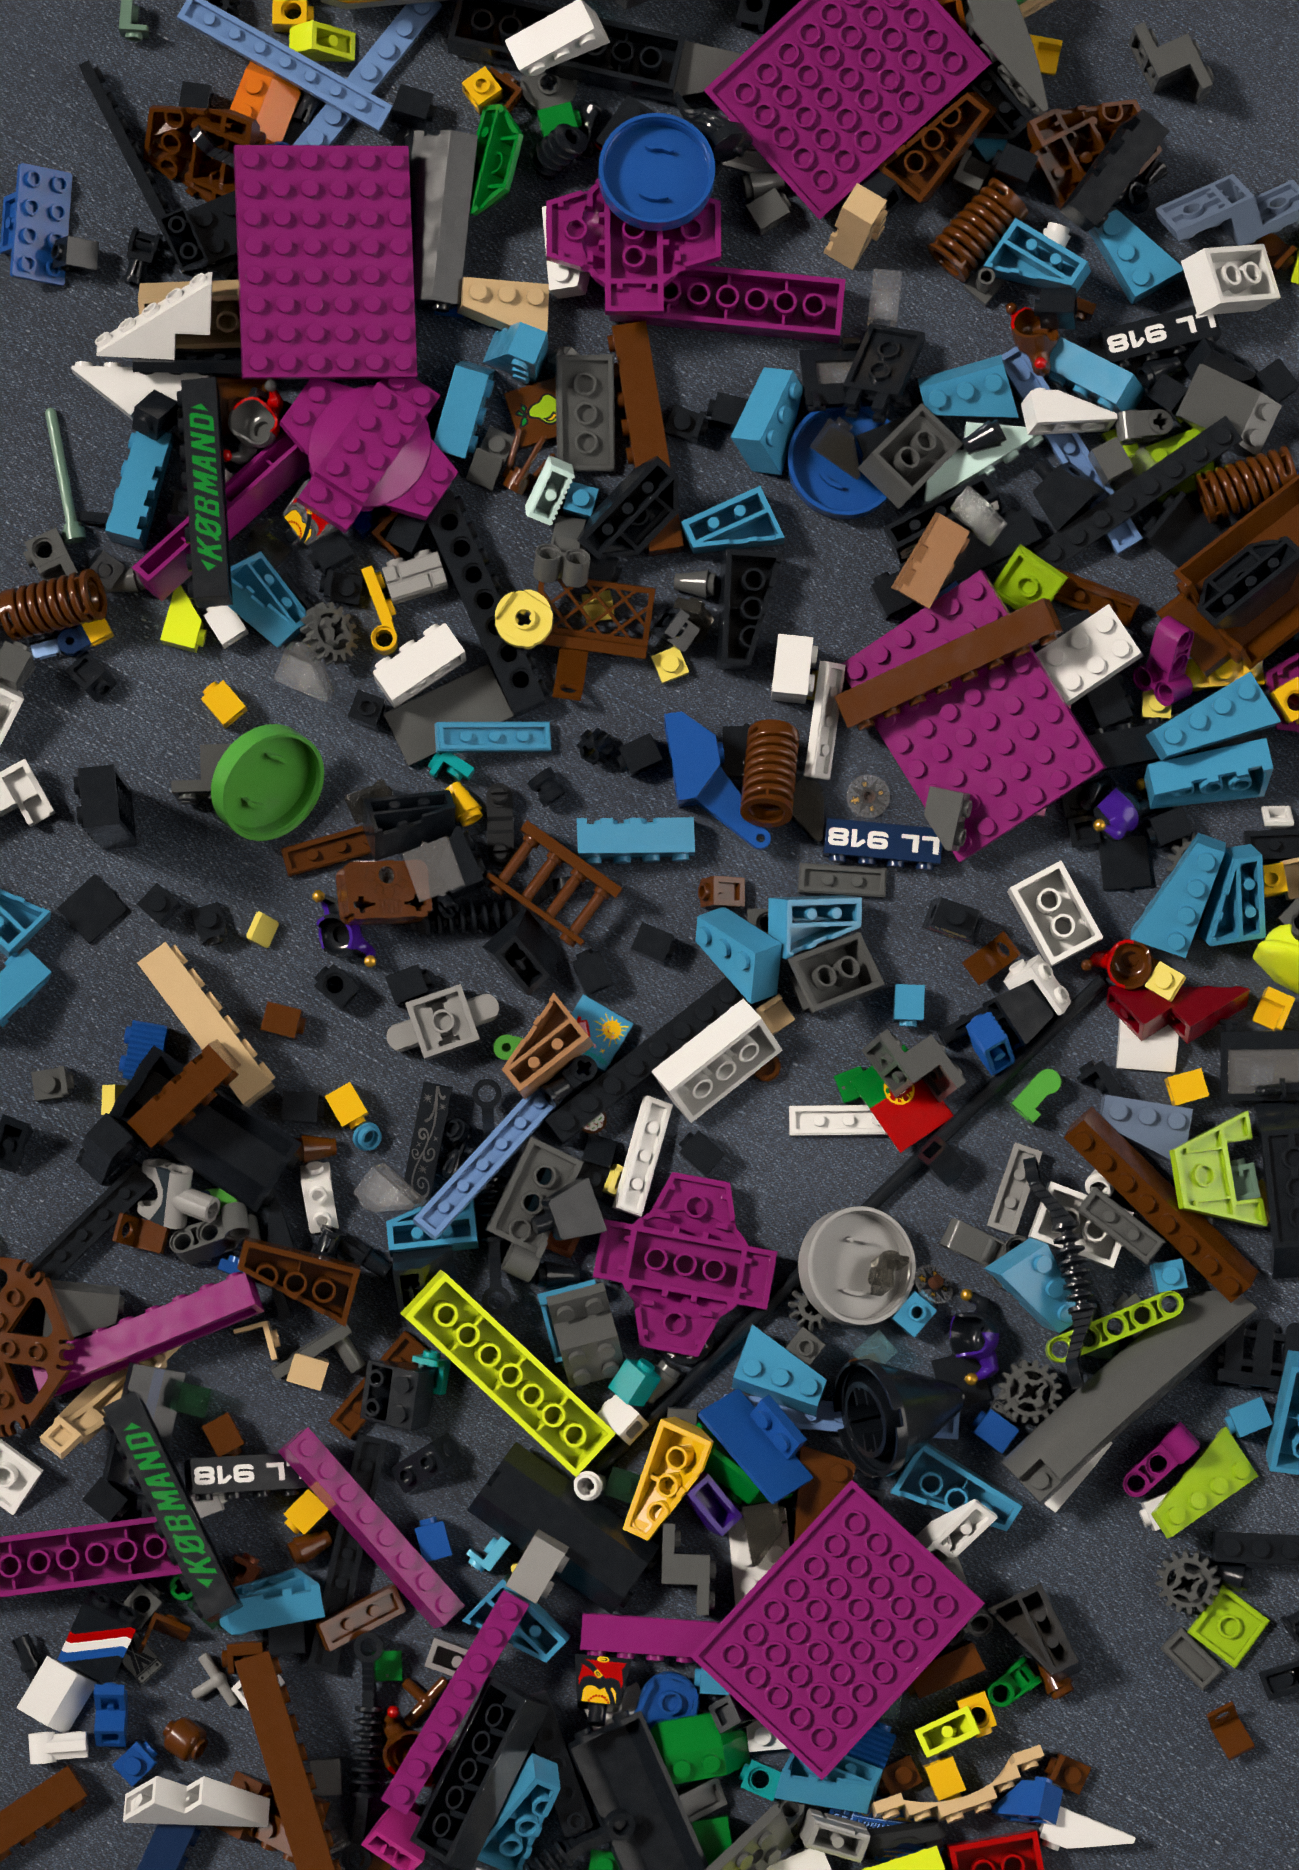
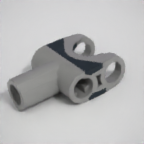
M160 1158L143 1161L142 1172L156 1185L158 1197L157 1199L146 1198L138 1201L137 1212L141 1216L170 1229L185 1228L188 1215L207 1223H211L216 1219L220 1211V1201L214 1196L191 1188L192 1168L175 1161Z

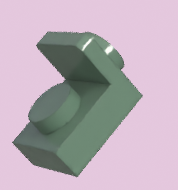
M121 0L119 19L121 37H125L126 40L132 42H140L142 38L149 39L150 31L148 25L133 24L139 22V6L135 5L134 0Z
M1245 1158L1230 1161L1236 1200L1261 1197L1254 1162L1246 1164Z

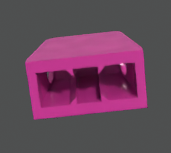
M414 1802L407 1815L391 1806L379 1818L361 1845L397 1870H415L423 1862L425 1850L410 1841L421 1818L418 1816L419 1805Z

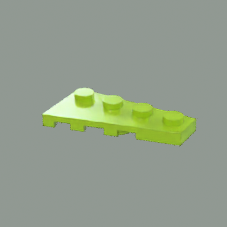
M1227 1427L1220 1429L1210 1445L1206 1446L1201 1452L1200 1457L1182 1475L1181 1480L1168 1492L1151 1515L1166 1538H1171L1258 1477Z

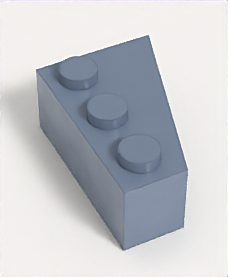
M1104 1095L1102 1097L1100 1115L1127 1142L1133 1143L1148 1153L1171 1163L1169 1150L1188 1141L1193 1109L1111 1095Z

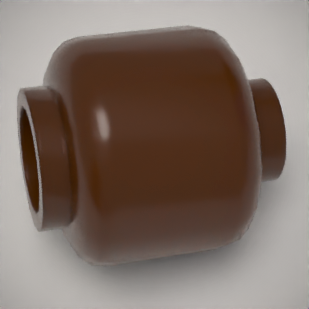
M182 1717L176 1722L174 1720L170 1721L163 1731L165 1749L183 1762L199 1759L208 1746L209 1741L206 1739V1730L188 1717Z

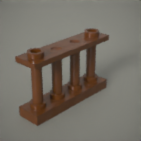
M527 820L520 829L521 833L525 835L522 838L524 842L498 878L490 872L487 874L486 879L490 881L488 887L501 897L504 893L508 894L562 933L559 938L572 948L576 944L582 948L585 941L579 937L581 931L605 899L608 900L610 896L617 900L623 889ZM540 845L548 851L546 855L548 859L520 895L507 884L532 849H537ZM562 863H565L572 868L570 872L571 877L544 912L531 903V901L556 866H561ZM588 880L596 886L594 889L595 894L568 929L556 921L555 917L579 884Z

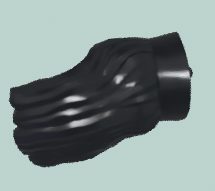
M678 91L675 93L674 98L682 118L693 124L705 136L711 146L715 160L727 162L736 157L742 158L744 156V152L752 145L753 138L743 124L731 122L706 107L693 108L685 102Z

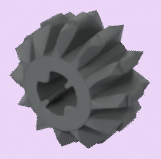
M795 1290L791 1293L799 1302H788V1307L798 1309V1311L792 1312L789 1317L790 1319L796 1318L799 1315L802 1317L796 1325L798 1328H801L805 1321H808L807 1330L812 1332L814 1322H817L818 1328L822 1331L825 1329L822 1318L829 1323H833V1321L827 1319L819 1312L817 1315H811L812 1311L809 1314L805 1311V1307L808 1305L805 1293L803 1296Z

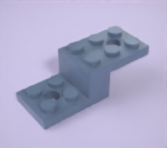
M1231 174L1155 208L1157 218L1178 241L1190 239L1196 233L1220 225L1238 246L1249 245L1258 238L1270 233L1279 232L1283 227L1299 222V185L1294 180H1290L1254 196L1234 174Z

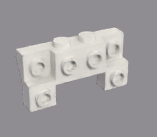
M23 759L0 772V817L19 807L27 824L31 827L56 812L26 759Z

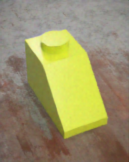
M311 20L290 26L289 48L313 61L352 62L355 61L356 33Z
M180 585L173 591L160 640L163 645L197 653L198 646H204L207 630L203 629L204 624Z
M969 1705L914 1730L927 1758L945 1752L981 1733Z

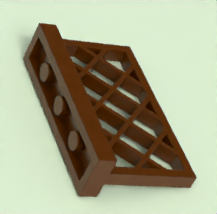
M558 578L556 581L559 582L564 591L552 600L544 591L545 583L539 581L538 593L546 598L549 605L560 617V620L553 624L549 636L541 644L646 659L656 588L588 578L586 585L593 595L580 604L570 591L574 587H567L562 579ZM593 586L602 587V588L596 592V590L593 588ZM607 588L615 589L622 598L610 608L599 596ZM621 590L631 592L625 596ZM636 592L649 594L648 605L639 612L636 611L628 600ZM567 593L577 607L563 616L554 602ZM596 597L606 611L592 620L583 606ZM625 601L634 613V616L621 624L611 611ZM578 610L581 611L589 622L580 630L573 629L566 620ZM647 611L644 621L640 615ZM607 614L618 626L609 634L602 633L595 624ZM637 618L644 627L643 639L630 637L624 627ZM563 622L567 628L559 627L558 625ZM592 626L596 632L586 630ZM621 630L625 636L614 634Z

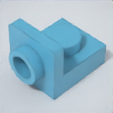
M503 1536L499 1540L493 1537L483 1550L488 1555L484 1558L473 1548H470L466 1553L470 1557L468 1562L480 1572H483L484 1569L490 1572L511 1545V1542Z

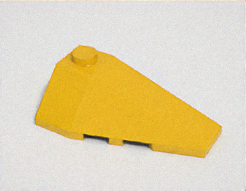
M678 1417L660 1419L623 1530L647 1541L651 1540L703 1472L714 1441L700 1427Z

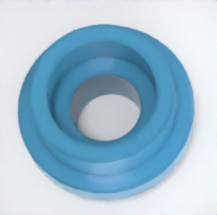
M368 1121L361 1123L353 1134L354 1145L363 1151L375 1149L380 1144L382 1138L378 1126Z

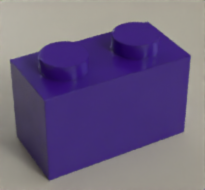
M705 1472L700 1474L682 1498L709 1531L721 1537L743 1517L710 1475Z

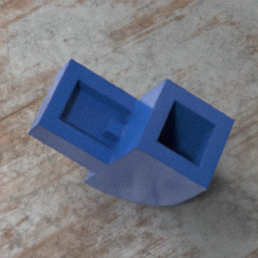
M112 1682L94 1684L96 1708L94 1735L96 1746L126 1747L128 1691L125 1690V1685H118Z

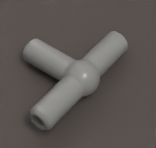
M204 1653L198 1660L210 1679L192 1690L193 1697L196 1700H200L217 1688L229 1707H233L239 1702L238 1697L231 1690L226 1675L220 1672L210 1655Z

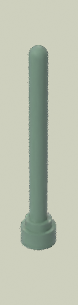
M48 408L45 411L66 521V524L63 525L64 529L61 531L64 544L80 543L87 539L85 528L81 526V522L77 521L57 412L54 408Z

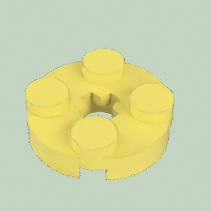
M533 590L513 591L505 595L498 603L495 610V625L500 637L507 644L516 648L532 649L549 636L553 627V613L548 601L540 593ZM526 612L531 614L529 616L531 621L529 625H518L519 619L517 615L519 613L521 615H524Z

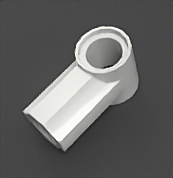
M52 1731L28 1734L30 1764H45L57 1762V1760L89 1757L87 1731L58 1734Z

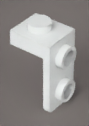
M1040 954L1027 961L1020 959L1009 967L1010 972L1003 981L1009 990L1033 979L1056 1014L1060 1016L1065 1013L1071 1003L1069 993L1057 981L1051 966L1044 962Z
M314 1161L300 1166L301 1186L310 1233L322 1232L320 1228L323 1224L339 1228L332 1190L330 1163Z

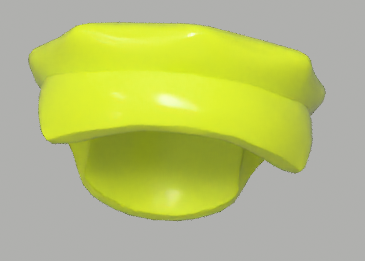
M1291 924L1280 925L1267 934L1265 941L1258 944L1253 954V959L1274 982L1299 995V941L1292 935Z

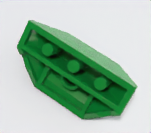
M502 104L485 105L482 110L476 134L478 135L469 216H477L504 200L511 188L524 135L507 108Z
M698 1422L696 1426L700 1427L714 1441L704 1469L705 1473H708L717 1485L721 1483L729 1489L726 1495L739 1505L743 1501L747 1504L768 1502V1499L712 1432ZM791 1493L783 1499L791 1498L794 1493Z
M710 1712L657 1721L650 1729L673 1784L728 1775L742 1768L745 1763H751L746 1732L740 1730L720 1734Z

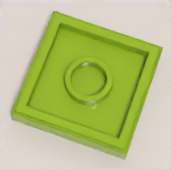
M1020 544L993 583V587L1004 603L1018 610L1042 598L1050 599L1052 602L1068 577Z
M1221 1585L1218 1595H1213V1604L1205 1606L1204 1611L1199 1614L1187 1633L1233 1668H1236L1270 1620L1224 1585Z

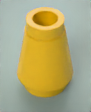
M455 782L445 789L450 791L456 806V822H460L463 827L474 824L483 816L480 811L482 807L466 788L462 786L461 782Z

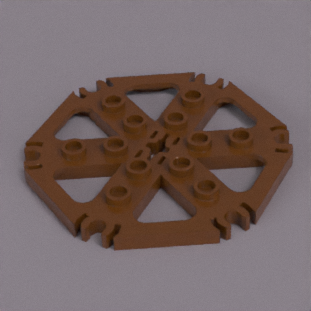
M0 1256V1269L7 1273L8 1280L0 1292V1437H9L17 1434L14 1427L16 1421L20 1423L22 1430L35 1425L72 1370H66L60 1366L73 1365L74 1361L66 1360L63 1353L65 1350L75 1349V1345L63 1343V1340L75 1341L51 1280L49 1277H45V1272L39 1271L32 1278L30 1276V1269L34 1265L32 1262L23 1264L27 1259ZM35 1297L43 1302L52 1324L53 1330L48 1337L12 1332ZM9 1363L42 1367L47 1371V1381L30 1404L25 1403Z

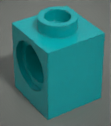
M753 1759L750 1764L745 1763L739 1776V1780L743 1781L741 1788L770 1801L777 1802L778 1799H775L774 1796L781 1770ZM761 1770L766 1772L769 1777V1782L764 1788H759L754 1781L756 1773Z

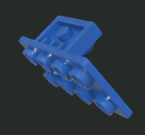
M25 163L18 165L16 192L3 198L0 254L11 255V277L55 286L65 284L66 271L53 269L51 250L55 240L68 236L72 190L71 173Z
M736 1389L699 1412L698 1417L771 1504L779 1502L813 1479L810 1472L795 1456L807 1441L806 1437L770 1395L761 1399L758 1405L754 1407L742 1391Z

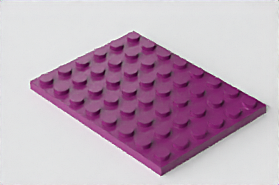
M801 0L704 89V92L731 122H739L745 126L753 138L752 145L820 220L848 195L857 183L860 184L992 62L937 0Z
M235 145L234 175L242 379L416 378L417 353L408 146Z
M980 570L935 600L930 609L923 608L843 662L842 664L846 665L844 677L850 687L853 688L1006 616L1010 612L985 572ZM1031 647V652L1022 657L1015 658L1012 655L1003 659L1005 664L994 670L989 671L986 667L978 671L979 676L965 683L959 680L952 683V689L945 693L936 695L933 692L926 695V701L917 706L910 707L907 704L899 708L901 713L888 719H884L882 716L873 720L874 726L924 807H926L930 786L971 794L969 800L972 801V810L969 818H965L963 828L966 829V839L964 845L959 847V851H952L959 863L965 861L1106 768Z
M852 1479L690 1657L813 1773L823 1780L985 1602Z

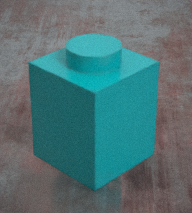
M626 1358L608 1388L627 1405L644 1407L662 1378L654 1371L655 1367L649 1361L643 1358L639 1360Z

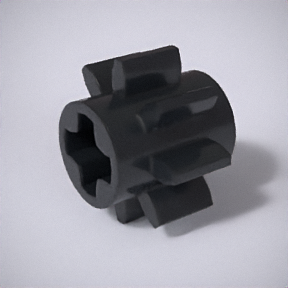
M598 727L593 733L587 729L580 736L582 740L577 744V747L580 748L581 758L592 763V765H595L599 760L604 764L611 757L610 753L615 749V746L612 745L611 735L600 730Z

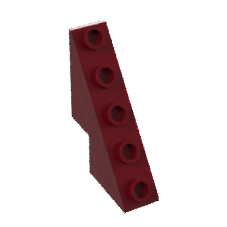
M1115 985L1108 988L1106 1005L1141 1041L1169 1025L1188 1044L1220 1024V1019H1228L1247 1007L1250 989L1241 986H1181L1172 1002H1169L1145 986L1135 989H1124Z

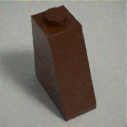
M967 1640L938 1654L910 1684L907 1690L910 1696L916 1694L917 1698L921 1699L982 1672L986 1668L974 1643Z

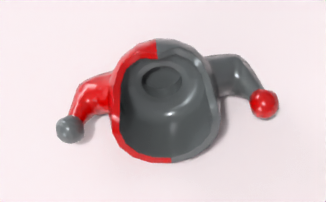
M268 380L264 386L269 391L267 402L257 397H248L239 401L231 410L228 426L234 436L240 440V443L235 452L231 453L230 450L224 449V462L232 461L246 465L255 457L260 448L271 445L277 439L280 432L279 416L282 412L284 401L276 389L277 383L274 380Z

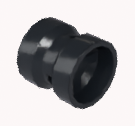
M551 767L541 771L527 783L532 791L538 792L539 801L544 808L554 803L567 792L562 783H558L557 780L555 781V773Z

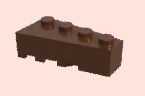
M967 92L940 114L937 119L919 131L910 141L897 149L894 154L877 168L886 176L896 181L898 186L919 203L928 202L998 109L977 92Z
M216 1039L209 1043L202 1050L201 1054L192 1059L180 1074L171 1079L161 1089V1092L151 1098L127 1123L151 1148L157 1144L161 1147L164 1146L175 1135L171 1130L179 1123L184 1127L196 1116L193 1110L200 1103L205 1107L217 1096V1093L214 1091L222 1083L227 1087L239 1076L236 1070L241 1064Z
M247 1236L244 1238L237 1264L238 1270L283 1292L292 1299L298 1300L346 1327L361 1270L360 1265Z
M802 1446L799 1449V1460L813 1476V1479L797 1490L793 1543L853 1479L856 1466L851 1461L806 1446Z

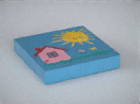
M583 994L571 1014L588 1034L594 1046L581 1056L591 1057L597 1064V1071L603 1074L631 1030L633 1023Z

